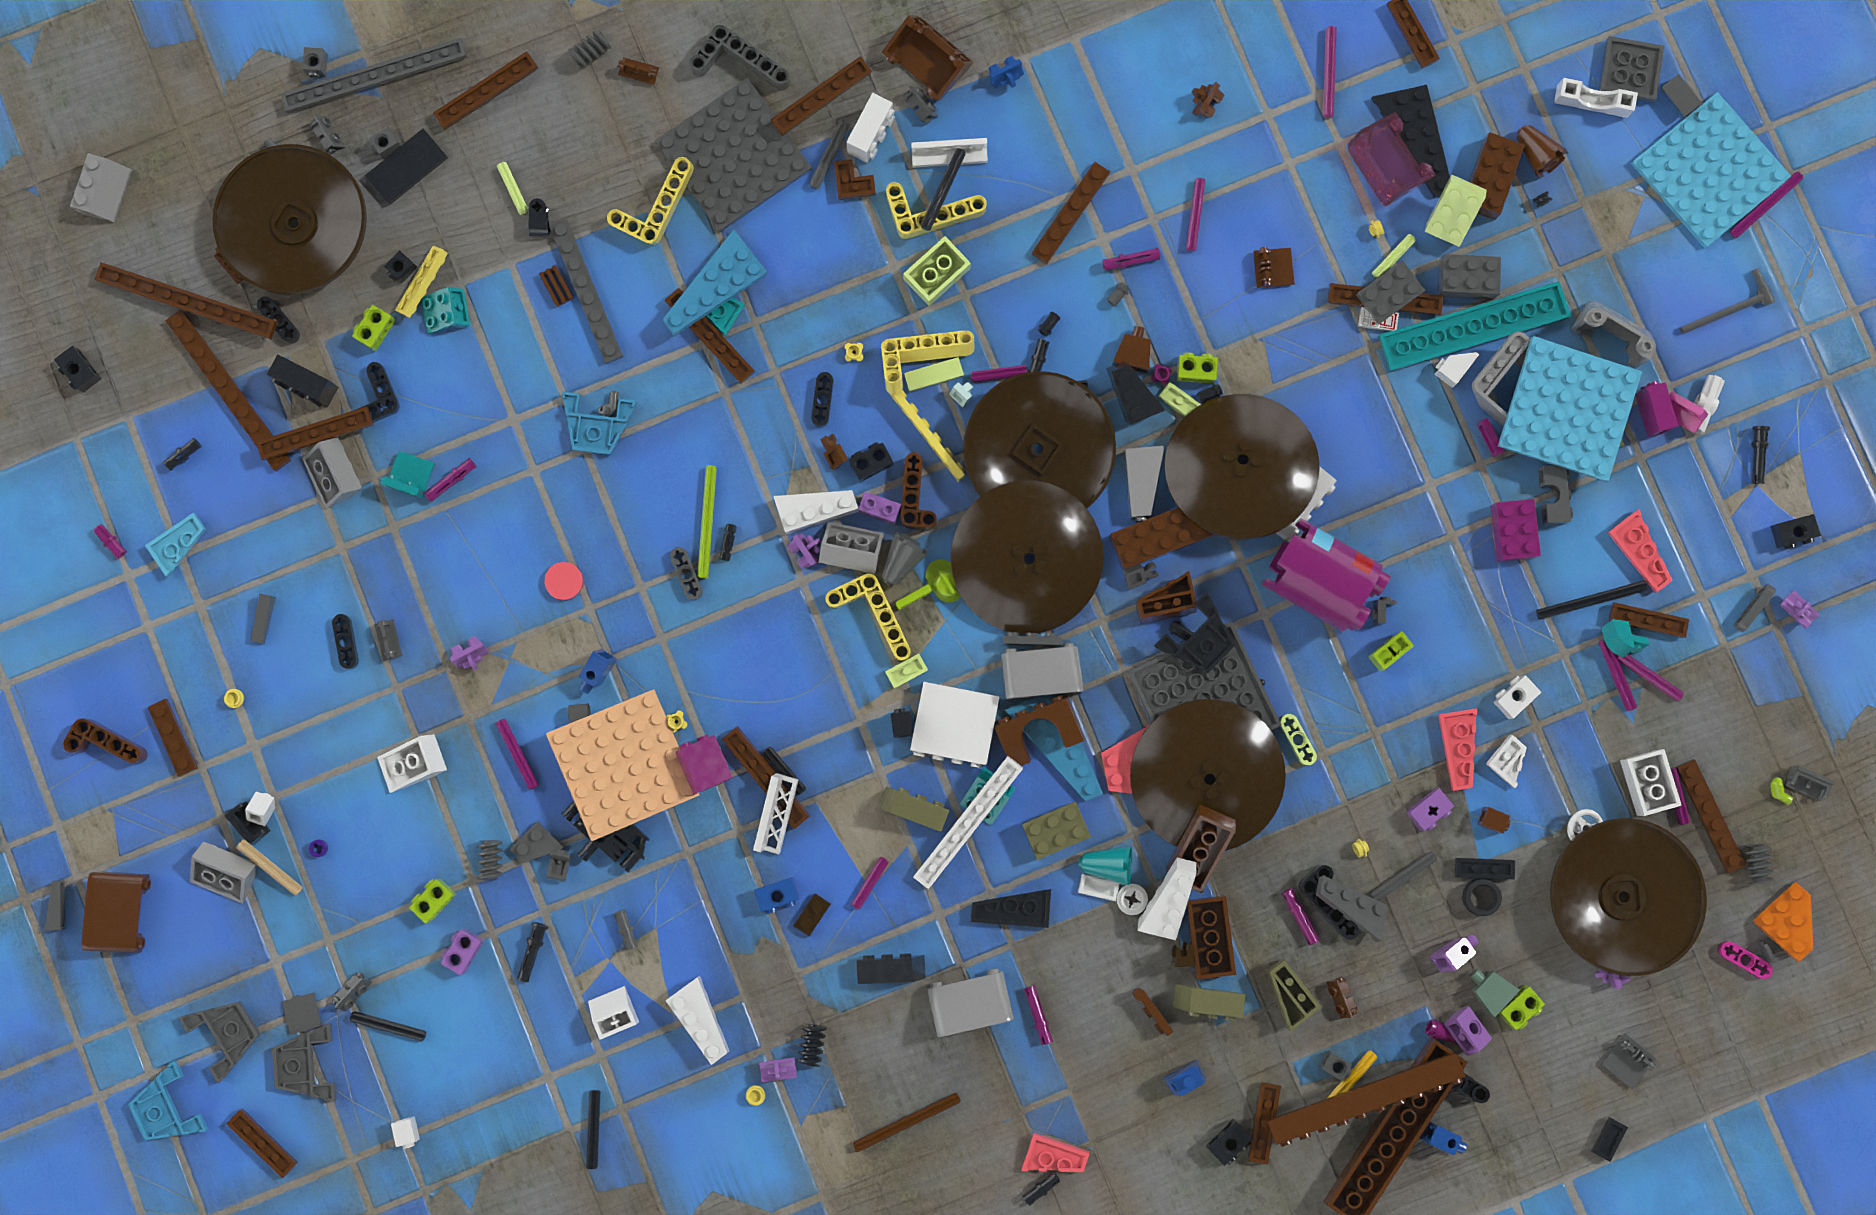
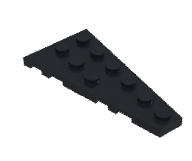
M1422 85L1372 96L1371 100L1377 105L1381 111L1380 114L1391 127L1390 130L1404 152L1409 155L1412 160L1411 163L1421 174L1422 180L1434 198L1440 197L1450 179L1428 86Z

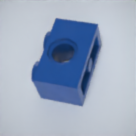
M793 877L754 890L761 912L766 911L767 914L778 911L777 907L784 905L785 908L796 905L795 901L799 900ZM774 891L782 893L783 898L780 902L773 900L772 894Z

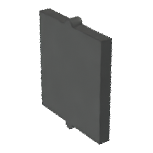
M314 993L303 996L296 995V998L282 1001L290 1035L302 1031L308 1032L309 1029L322 1026Z

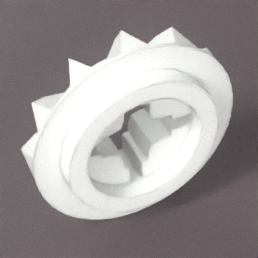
M1137 884L1125 885L1117 894V904L1120 910L1128 915H1137L1147 906V893ZM1135 891V898L1140 903L1133 902L1129 908V900L1124 898V896H1131Z

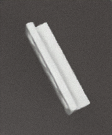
M987 138L911 143L913 168L948 166L957 148L965 150L966 154L961 165L988 163Z
M778 773L771 776L754 851L762 852L766 850L780 854L798 779ZM783 780L792 783L791 791L786 794L781 788ZM783 798L787 807L786 810L780 812L777 807V801ZM779 816L782 827L776 831L772 821ZM772 835L778 841L776 848L767 846L768 838Z

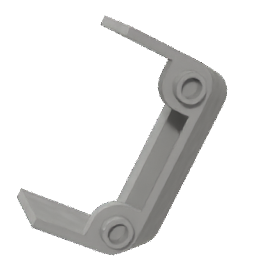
M1515 332L1509 335L1472 383V390L1480 408L1501 426H1504L1508 413L1496 404L1497 397L1492 390L1513 363L1517 366H1523L1531 339L1522 332Z

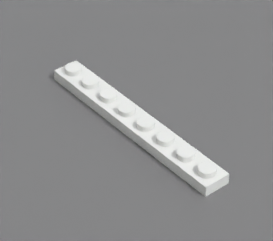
M1007 756L913 878L929 889L1022 771L1023 767Z

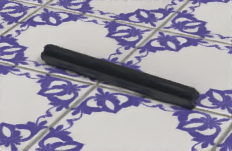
M960 148L955 150L921 223L922 229L931 230L966 155L965 150Z

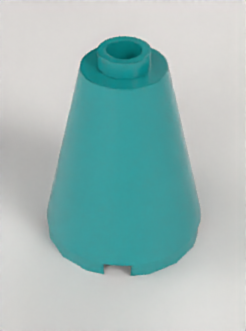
M1126 846L1086 852L1079 858V868H1082L1084 873L1122 885H1129L1132 874L1131 863L1133 862L1132 847Z

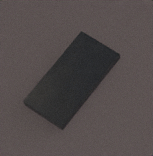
M423 128L365 176L387 203L391 205L448 159V157Z

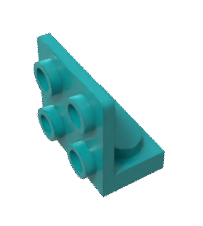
M446 287L421 298L428 334L450 326L464 328L470 326L464 289Z
M399 451L389 478L383 476L381 484L422 499L435 464Z
M983 767L960 802V805L967 809L994 773ZM1012 785L1008 787L983 821L989 825L993 824L1015 791V787Z

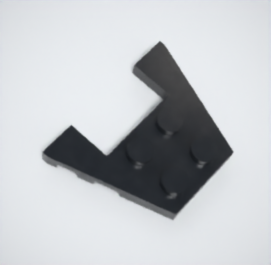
M1205 592L1194 605L1207 617V620L1181 646L1166 633L1153 646L1209 673L1229 653L1235 644L1225 624L1222 622L1209 593Z

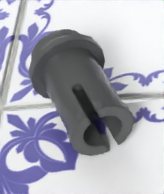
M1122 282L1116 285L1117 288L1106 299L1114 307L1117 306L1125 295L1129 294V287Z

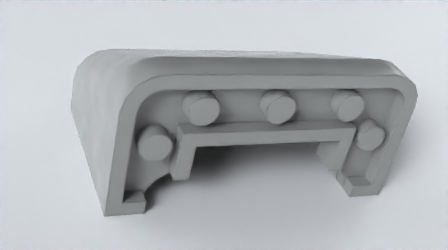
M1596 300L1588 302L1583 307L1570 331L1579 335L1584 330L1592 332L1595 327L1600 326L1627 342L1628 345L1624 350L1629 355V362L1627 364L1634 369L1649 361L1656 350L1655 341L1648 330Z
M1074 643L1062 644V648L1016 652V649H1006L1005 653L1001 654L1005 700L1084 692L1078 647L1074 646Z
M998 968L987 970V974L982 977L942 985V982L939 981L931 983L930 987L927 988L937 1037L1014 1020L1003 970L999 971Z

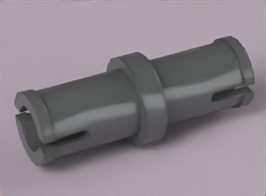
M626 910L613 913L619 927L618 934L622 936L625 949L630 950L637 947L638 945L632 932L633 926H630Z

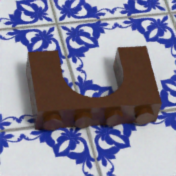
M1062 695L1053 697L1051 699L1052 702L1048 704L1041 702L1034 705L1033 710L1027 712L1026 709L1016 712V716L1009 719L1006 716L997 720L998 723L994 727L1006 756H1009L1021 766L1031 762L1032 759L1023 739V729L1028 722L1038 718L1047 719L1057 727L1065 748L1083 742L1085 737L1068 696L1062 697Z

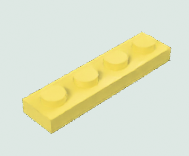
M432 246L396 307V312L410 318L416 311L417 305L421 298L425 296L428 286L435 279L438 269L445 262L448 254L446 251Z

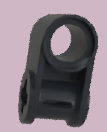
M538 198L533 199L529 203V236L550 235L548 207L543 200ZM538 206H541L539 212H536L535 209H538Z
M1465 1074L1466 1077L1461 1078L1463 1082L1455 1084L1451 1088L1478 1103H1485L1490 1098L1489 1090L1467 1074ZM1481 1088L1483 1090V1096L1477 1099L1475 1097V1091Z

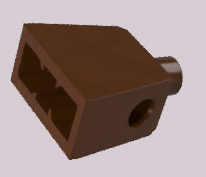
M1134 326L1132 335L1124 334L1112 366L1126 362L1134 371L1148 373L1151 340L1143 338L1145 328Z

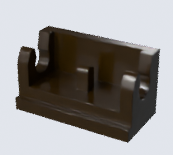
M1183 942V950L1173 945L1172 961H1170L1172 966H1195L1192 943Z

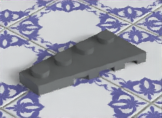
M1324 875L1319 877L1316 896L1334 910L1338 909L1342 912L1343 917L1348 921L1352 920L1356 923L1358 928L1362 932L1370 934L1372 936L1371 939L1375 942L1381 941L1387 905Z

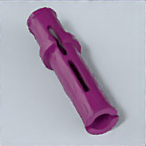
M1158 248L1127 255L1119 254L1118 257L1103 259L1104 271L1116 268L1125 269L1126 266L1160 260V252Z
M468 458L457 468L454 467L451 473L433 487L424 492L425 496L430 502H433V500L459 480H464V476L477 468L476 464L471 458Z
M1292 888L1285 890L1281 895L1285 899L1289 907L1288 911L1295 918L1308 945L1317 943L1320 939L1303 910V904L1299 902Z
M1036 986L1024 988L1035 1022L1034 1028L1037 1029L1041 1045L1054 1042L1048 1027L1049 1021L1045 1018Z

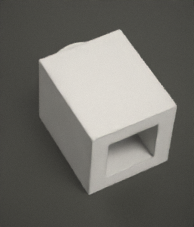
M255 792L245 809L246 820L265 826L275 809L274 797L267 793Z
M415 1116L391 1123L396 1147L402 1146L403 1149L415 1146L414 1142L420 1140Z

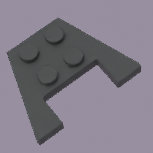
M241 1001L178 1018L187 1033L206 1023L226 1057L209 1068L217 1083L224 1080L261 1035Z
M332 1023L323 1025L272 1048L274 1088L298 1094L302 1093L315 1098H323L328 1101L337 1100L335 1082L315 1084L312 1043L333 1041Z

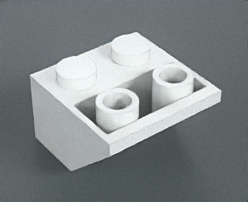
M625 986L588 1001L592 1022L599 1040L639 1023Z

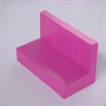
M1672 391L1670 399L1678 425L1695 434L1708 416V413L1705 409Z

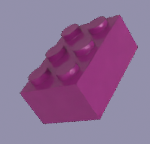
M1534 499L1496 502L1490 507L1497 562L1540 557L1541 551Z

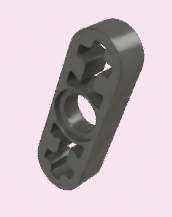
M676 547L671 551L670 558L687 598L698 600L702 596L703 590L689 555L685 549ZM678 551L681 554L684 553V556H682L684 564L688 561V565H682L679 569L677 565H681L680 561L674 559ZM683 569L691 570L692 575L689 579L681 577ZM692 582L693 587L699 589L696 592L697 595L689 594L688 592L691 591L689 584L685 586L684 583Z
M1769 583L1764 585L1736 620L1734 627L1740 632H1744L1775 594L1776 589Z

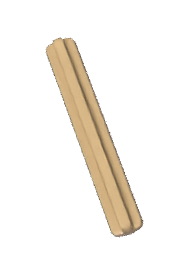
M243 839L236 848L293 895L296 896L303 887L246 840Z

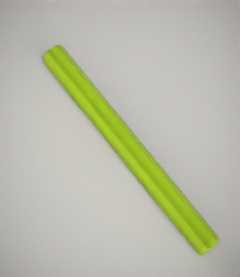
M713 465L706 466L698 563L699 578H708L717 470L716 466Z

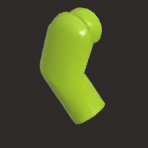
M1774 778L1770 784L1772 796L1790 805L1793 797L1784 792L1783 780L1781 778Z

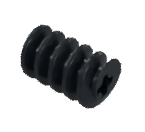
M808 1024V1027L802 1028L807 1034L801 1035V1038L806 1041L799 1044L804 1050L798 1051V1054L802 1055L803 1058L797 1059V1062L803 1065L820 1067L816 1063L821 1062L822 1058L817 1055L823 1054V1050L818 1047L824 1046V1042L820 1039H824L826 1035L821 1031L827 1030V1027Z

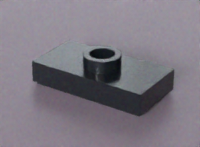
M1608 1117L1591 1152L1611 1162L1628 1127Z

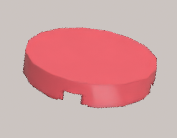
M560 562L549 568L545 574L544 583L546 590L551 596L558 600L573 599L581 591L584 580L581 571L575 565L568 562Z

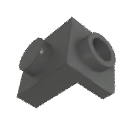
M1379 597L1380 600L1374 602V609L1371 610V619L1374 620V625L1386 623V606L1396 605L1397 600H1391V597Z
M564 850L551 851L546 879L566 881L570 854H567Z

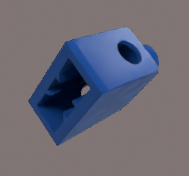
M603 649L593 651L579 675V678L583 680L579 689L589 694L593 687L600 686L618 659Z
M1197 1060L1164 1077L1172 1094L1175 1096H1183L1203 1085L1206 1081V1077Z
M1431 1121L1419 1137L1425 1142L1452 1155H1455L1456 1152L1463 1154L1467 1148V1144L1462 1141L1461 1136Z

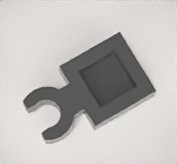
M1154 562L1146 564L1144 568L1139 564L1123 570L1126 586L1129 590L1146 584V578H1156L1158 576L1156 570L1150 572L1152 569L1157 568Z

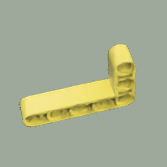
M679 157L675 160L645 223L617 209L611 210L608 213V223L649 245L658 244L693 173V164L685 157ZM686 162L688 168L685 171H680V165ZM679 180L678 188L673 189L671 186L672 182ZM671 197L670 205L664 206V199ZM620 214L621 221L615 224L613 219L616 215ZM658 214L663 215V220L660 223L655 222V217ZM633 223L638 224V229L635 232L630 230ZM650 231L655 232V237L652 240L647 239V234Z
M892 182L886 188L887 200L897 232L903 239L913 238L980 217L986 212V200L980 195L943 205L938 215L945 214L947 216L946 220L941 221L936 217L931 230L927 231L922 229L919 224L924 219L927 211L911 215L902 186L899 183ZM898 190L900 194L898 196H891L890 192ZM975 203H981L983 207L977 210L973 207V205ZM902 207L906 211L903 214H898L895 210ZM961 208L965 213L957 215L955 210ZM909 225L911 229L908 232H904L901 230V227Z
M956 331L893 338L883 341L881 350L887 392L898 394L903 389L900 363L971 355L975 349L973 333L970 331Z
M865 574L827 593L826 603L832 609L840 608L866 596L894 657L898 661L909 659L911 654L910 647L877 578L873 574ZM868 578L875 581L874 586L871 588L864 586V581ZM851 586L857 588V593L854 596H849L846 593L847 589ZM832 595L840 597V601L837 604L829 602V598ZM874 596H881L883 602L880 605H874L872 603ZM889 613L891 615L890 621L882 622L880 620L881 614ZM891 630L899 632V637L896 640H891L888 637ZM898 648H906L908 651L907 655L899 657L896 654Z

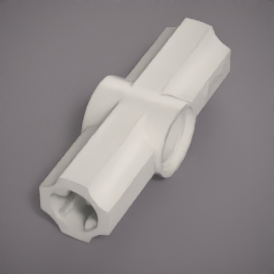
M1708 375L1701 393L1698 394L1694 401V404L1705 409L1708 413V416L1696 433L1702 434L1705 432L1710 417L1718 407V397L1725 382L1719 376Z

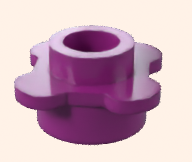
M1156 364L1151 380L1167 385L1172 369Z

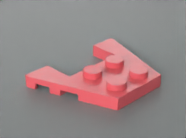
M1148 726L1101 753L1108 791L1132 794L1130 785L1132 757L1140 737Z

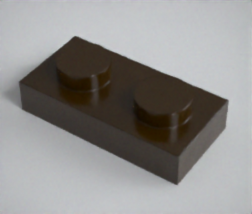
M815 893L793 926L810 937L831 903Z

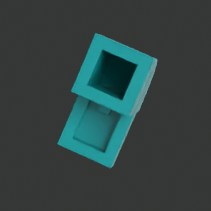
M1612 619L1601 628L1606 645L1613 653L1620 657H1625L1630 652L1633 654L1640 653L1650 644L1648 637L1632 635L1628 621Z

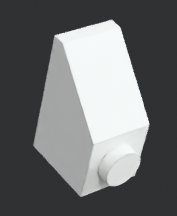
M1475 352L1450 355L1445 360L1442 358L1435 366L1438 370L1434 374L1453 388L1479 354Z

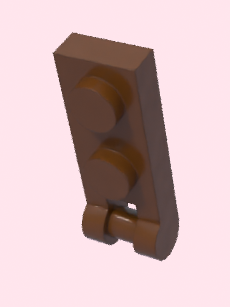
M1135 988L1133 990V997L1138 1001H1142L1145 1006L1143 1011L1149 1019L1151 1017L1155 1019L1157 1023L1154 1026L1159 1033H1165L1166 1036L1172 1034L1174 1031L1145 991L1141 988Z

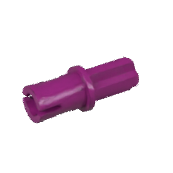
M100 524L94 528V533L103 542V546L107 547L116 559H120L127 553L116 540L117 537L112 536L104 525Z

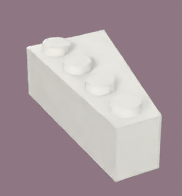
M852 490L773 496L786 535L859 512Z
M1181 858L1175 860L1166 874L1163 883L1156 890L1153 899L1139 917L1138 931L1176 940L1196 876V862Z
M698 976L667 999L666 1002L712 1065L729 1052V1048L717 1022L701 977Z

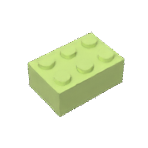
M1451 175L1426 223L1425 232L1460 247L1486 198L1487 190Z
M944 236L903 274V279L930 306L971 269V263Z

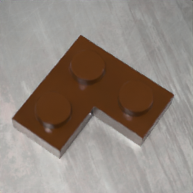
M852 159L834 161L839 200L876 195L873 175L855 177Z

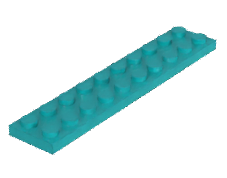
M1560 281L1386 332L1378 337L1389 371L1391 372L1505 338L1515 332H1525L1570 318L1571 314Z

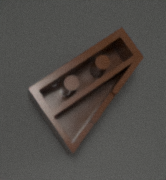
M1190 572L1184 573L1179 578L1168 582L1165 586L1137 600L1136 610L1140 624L1197 612L1198 608L1194 605L1196 597Z

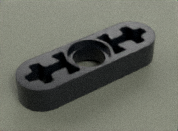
M267 296L261 297L257 301V308L261 314L272 320L277 315H282L283 322L276 325L275 330L287 343H296L300 338V332L274 300ZM265 302H267L269 304V307L273 310L272 313H270L266 308H264ZM287 327L293 332V337L290 338L283 328Z
M821 372L816 378L811 418L813 424L819 428L825 427L828 424L834 380L828 372ZM824 377H827L830 383L826 384V390H830L829 392L822 390L823 384L820 380H823ZM820 395H826L828 402L821 405L817 402V398ZM816 407L820 409L827 408V411L823 410L822 413L826 419L822 420L821 423H818V420L815 419V417L819 416L820 412L819 409L816 410Z
M338 614L333 618L332 626L339 663L343 668L354 669L359 663L352 621L349 616ZM341 618L342 620L346 621V623L343 624L344 630L349 631V633L339 634V632H343L342 627L338 625V622L341 621ZM344 636L350 638V644L347 647H343L340 643ZM352 649V652H348L349 657L353 658L350 665L344 662L348 657L347 653H342V650L348 651Z

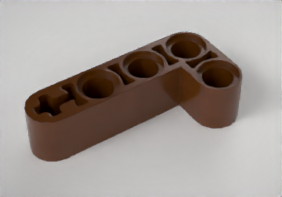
M912 452L905 459L901 523L905 528L931 530L937 524V516L933 511L919 510L923 462L920 454ZM913 458H916V461L919 462L915 465V471H912V464L910 463ZM916 477L918 480L917 484L909 485L907 483L908 478ZM912 495L916 498V502L908 504L905 501L906 498ZM911 514L915 517V520L912 523H906L904 517ZM931 516L934 522L931 525H927L923 522L924 517Z
M81 718L76 720L63 742L64 749L69 753H83L91 742L129 763H142L148 756L144 747L91 719ZM84 723H87L88 729L86 732H84L82 729ZM101 732L105 734L103 741L99 739ZM75 740L78 741V747L76 749L73 748V742ZM118 741H120L122 745L120 750L116 749V743ZM128 751H136L135 754L137 755V758H135L134 754L129 753Z

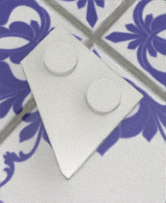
M1509 735L1487 761L1486 765L1512 788H1516L1518 785L1516 782L1518 772L1521 771L1522 759L1525 756L1527 747L1516 737Z

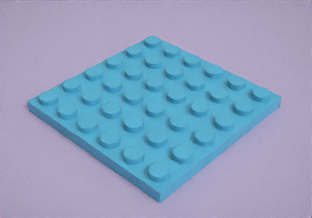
M1718 92L1631 163L1704 248L1709 246L1791 177L1787 170Z
M1535 336L1531 337L1498 447L1605 482L1609 481L1642 371Z

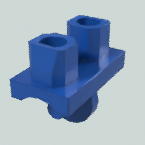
M1010 56L1004 60V67L999 68L997 64H994L988 68L991 84L994 89L1007 84L1011 88L1016 86L1015 80L1024 74L1020 59L1016 60L1013 56Z

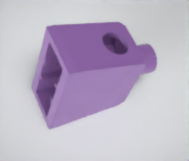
M1473 934L1466 938H1455L1430 955L1440 972L1456 971L1476 954L1473 947L1479 942Z

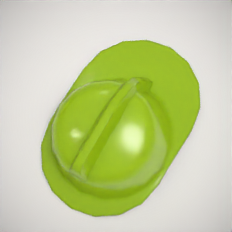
M942 559L932 561L926 569L928 584L941 601L950 603L957 601L961 596L953 579L951 563Z

